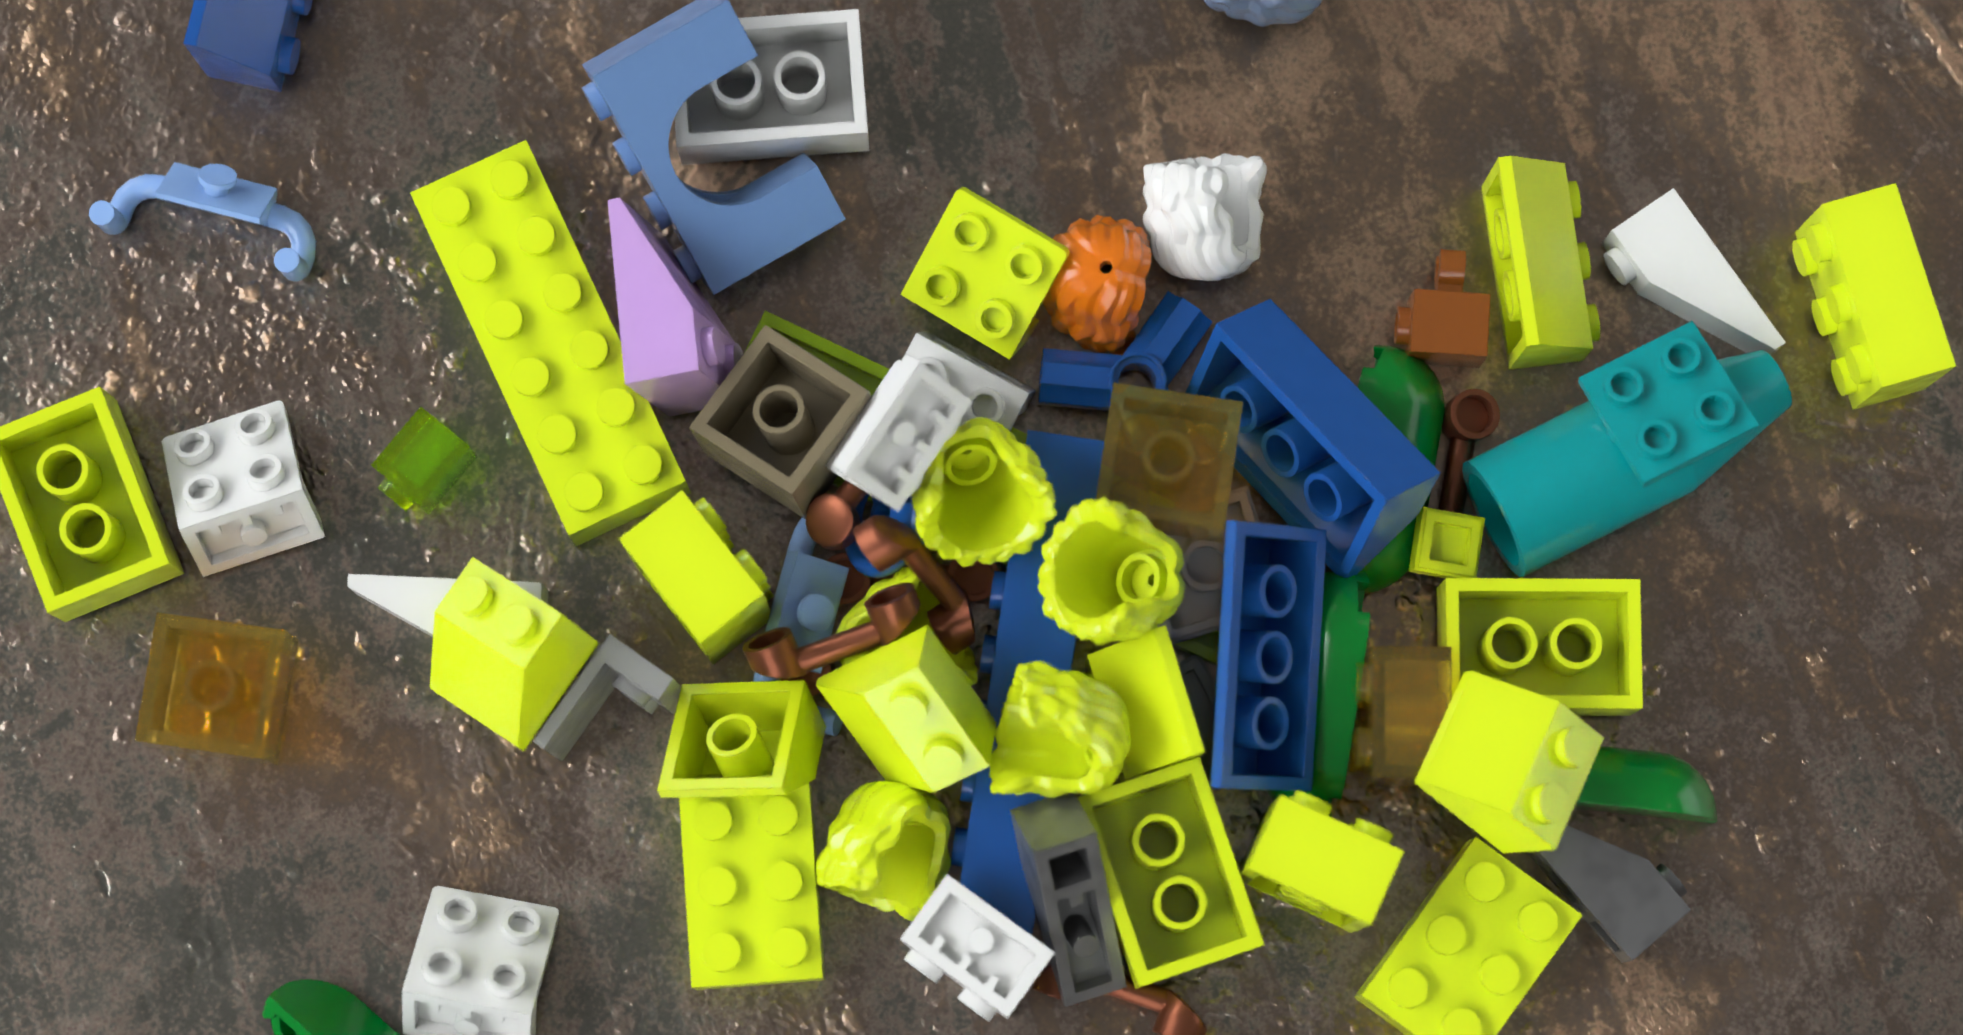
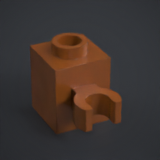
M1441 249L1440 256H1437L1435 261V290L1414 289L1407 301V307L1397 306L1394 344L1405 345L1404 350H1407L1408 356L1422 359L1428 365L1480 368L1488 357L1491 294L1463 292L1466 251Z

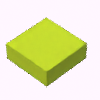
M1422 507L1420 513L1416 516L1408 572L1439 578H1477L1485 518Z

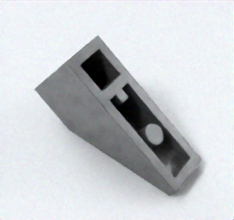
M1067 793L1055 798L1048 797L1011 809L1010 812L1020 860L1045 946L1055 952L1050 959V963L1065 1007L1127 987L1097 832L1074 793Z
M1568 825L1565 827L1556 850L1527 852L1572 906L1582 914L1584 920L1621 963L1633 961L1691 911L1681 898L1687 893L1684 885L1664 864L1660 863L1655 868L1649 860Z

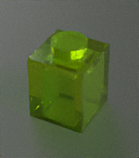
M420 406L371 466L384 478L377 489L405 512L415 503L429 515L478 456L467 443Z

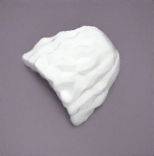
M1223 153L1213 159L1201 156L1194 159L1186 158L1172 160V162L1151 163L1143 167L1145 180L1143 195L1147 209L1143 214L1142 221L1145 230L1150 236V248L1152 249L1151 252L1154 259L1166 272L1179 278L1220 281L1221 279L1232 278L1245 272L1253 262L1259 259L1261 253L1260 233L1264 213L1258 201L1267 173V165L1260 156L1245 158L1239 155Z

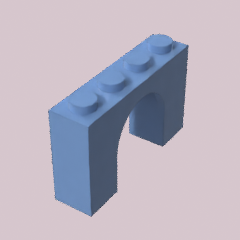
M695 0L582 64L591 82L581 88L599 120L603 121L611 116L622 137L612 142L631 176L640 171L643 173L652 192L643 196V200L661 230L670 225L673 227L682 246L673 250V253L690 282L694 283L702 279L713 295L843 222L846 218L818 166L804 152L753 182L735 190L724 192L700 190L678 178L669 155V134L678 110L697 90L758 56L729 0Z

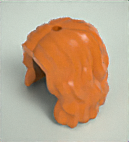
M1096 215L1091 221L1081 218L1070 224L1067 232L1056 234L1052 238L1069 249V256L1045 297L1043 305L1051 316V325L1059 332L1070 335L1083 349L1091 350L1094 353L1106 354L1109 352L1114 355H1123L1136 337L1134 328L1138 326V313L1145 298V280L1151 268L1152 249L1150 248V241L1147 240V234L1144 229L1135 226L1133 221L1127 219L1115 220L1112 217ZM1109 264L1112 266V270L1109 273L1101 272V268L1104 265Z

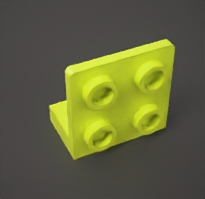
M961 187L954 193L900 295L1010 360L1029 340L1037 326L1039 319L1035 318V315L1068 258L1069 249L966 187Z

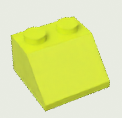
M472 557L435 610L430 689L522 751H525L599 642L563 614Z
M928 625L817 679V688L885 781L902 782L911 788L934 793L990 766L997 722Z
M1166 625L1146 631L1138 639L1121 641L1087 655L1084 662L1087 672L1083 674L1112 688L1122 698L1128 711L1131 741L1130 750L1124 759L1123 769L1119 774L1121 783L1203 755L1205 749Z
M1466 671L1461 677L1414 783L1502 853L1556 850L1604 737L1560 701L1475 671Z
M806 681L682 684L657 789L660 797L786 795L814 780L818 769L826 725Z

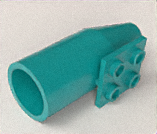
M1691 321L1580 376L1578 384L1587 396L1588 401L1464 462L1462 467L1463 477L1477 516L1485 518L1484 530L1506 565L1517 576L1524 577L1695 491L1792 406L1791 391L1782 370L1768 352L1759 350L1717 359L1695 323Z

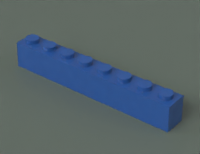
M1028 430L1026 445H1029L1038 456L1041 468L1045 470L1046 480L1053 487L1055 496L1054 507L1057 513L1052 520L1046 522L1044 536L1039 540L1033 541L1030 552L1026 554L1014 553L1008 560L1007 572L994 571L989 609L1000 610L997 636L985 634L979 673L991 674L988 699L980 700L997 722L996 728L999 726L1002 706L1007 700L1008 689L1012 684L1018 664L1044 661L1058 670H1072L1077 637L1059 628L1054 620L1044 615L1042 606L1045 598L1038 590L1040 582L1038 571L1045 562L1042 556V545L1052 538L1054 526L1059 521H1065L1072 506L1079 505L1087 499L1097 500L1105 441ZM994 738V744H993L992 753L994 752L995 748L997 747V743H996L995 738ZM987 767L964 778L962 781L960 801L970 802L972 806L968 828L956 827L951 865L962 867L961 885L1032 936L1036 912L1021 864L1010 810L1048 797L1032 792L1017 796L1014 793L994 794L990 790V785L993 781L989 776L990 767Z

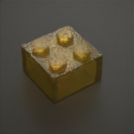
M1113 383L1096 500L1104 496L1109 502H1121L1128 509L1143 513L1154 528L1167 535L1221 543L1225 530L1243 402Z
M157 612L135 741L155 749L278 766L298 638L281 629Z
M1372 646L1365 654L1364 663H1357L1356 701H1358L1357 708H1359V727H1356L1355 733H1353L1348 769L1349 772H1359V788H1420L1414 781L1452 699L1451 647Z

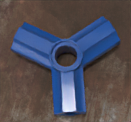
M1167 291L1123 355L1043 348L1038 405L1115 411L1123 423L1150 483L1180 472L1202 458L1168 386L1213 322L1192 303L1183 297ZM1129 370L1143 372L1152 383L1151 395L1143 400L1128 398L1119 388V376Z

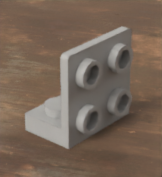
M609 634L602 645H597L577 674L578 679L565 697H561L539 729L540 732L533 742L558 760L563 761L615 688L651 715L658 705L674 715L681 686L671 676Z

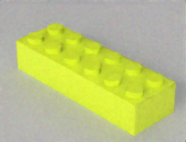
M527 140L410 192L567 534L575 546L658 509L681 490L686 495L690 494L689 486L649 401L625 385L621 341Z

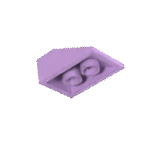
M620 197L609 199L608 210L625 385L669 417L701 411L742 357L743 351L740 345L734 342L696 283L690 282L665 236Z

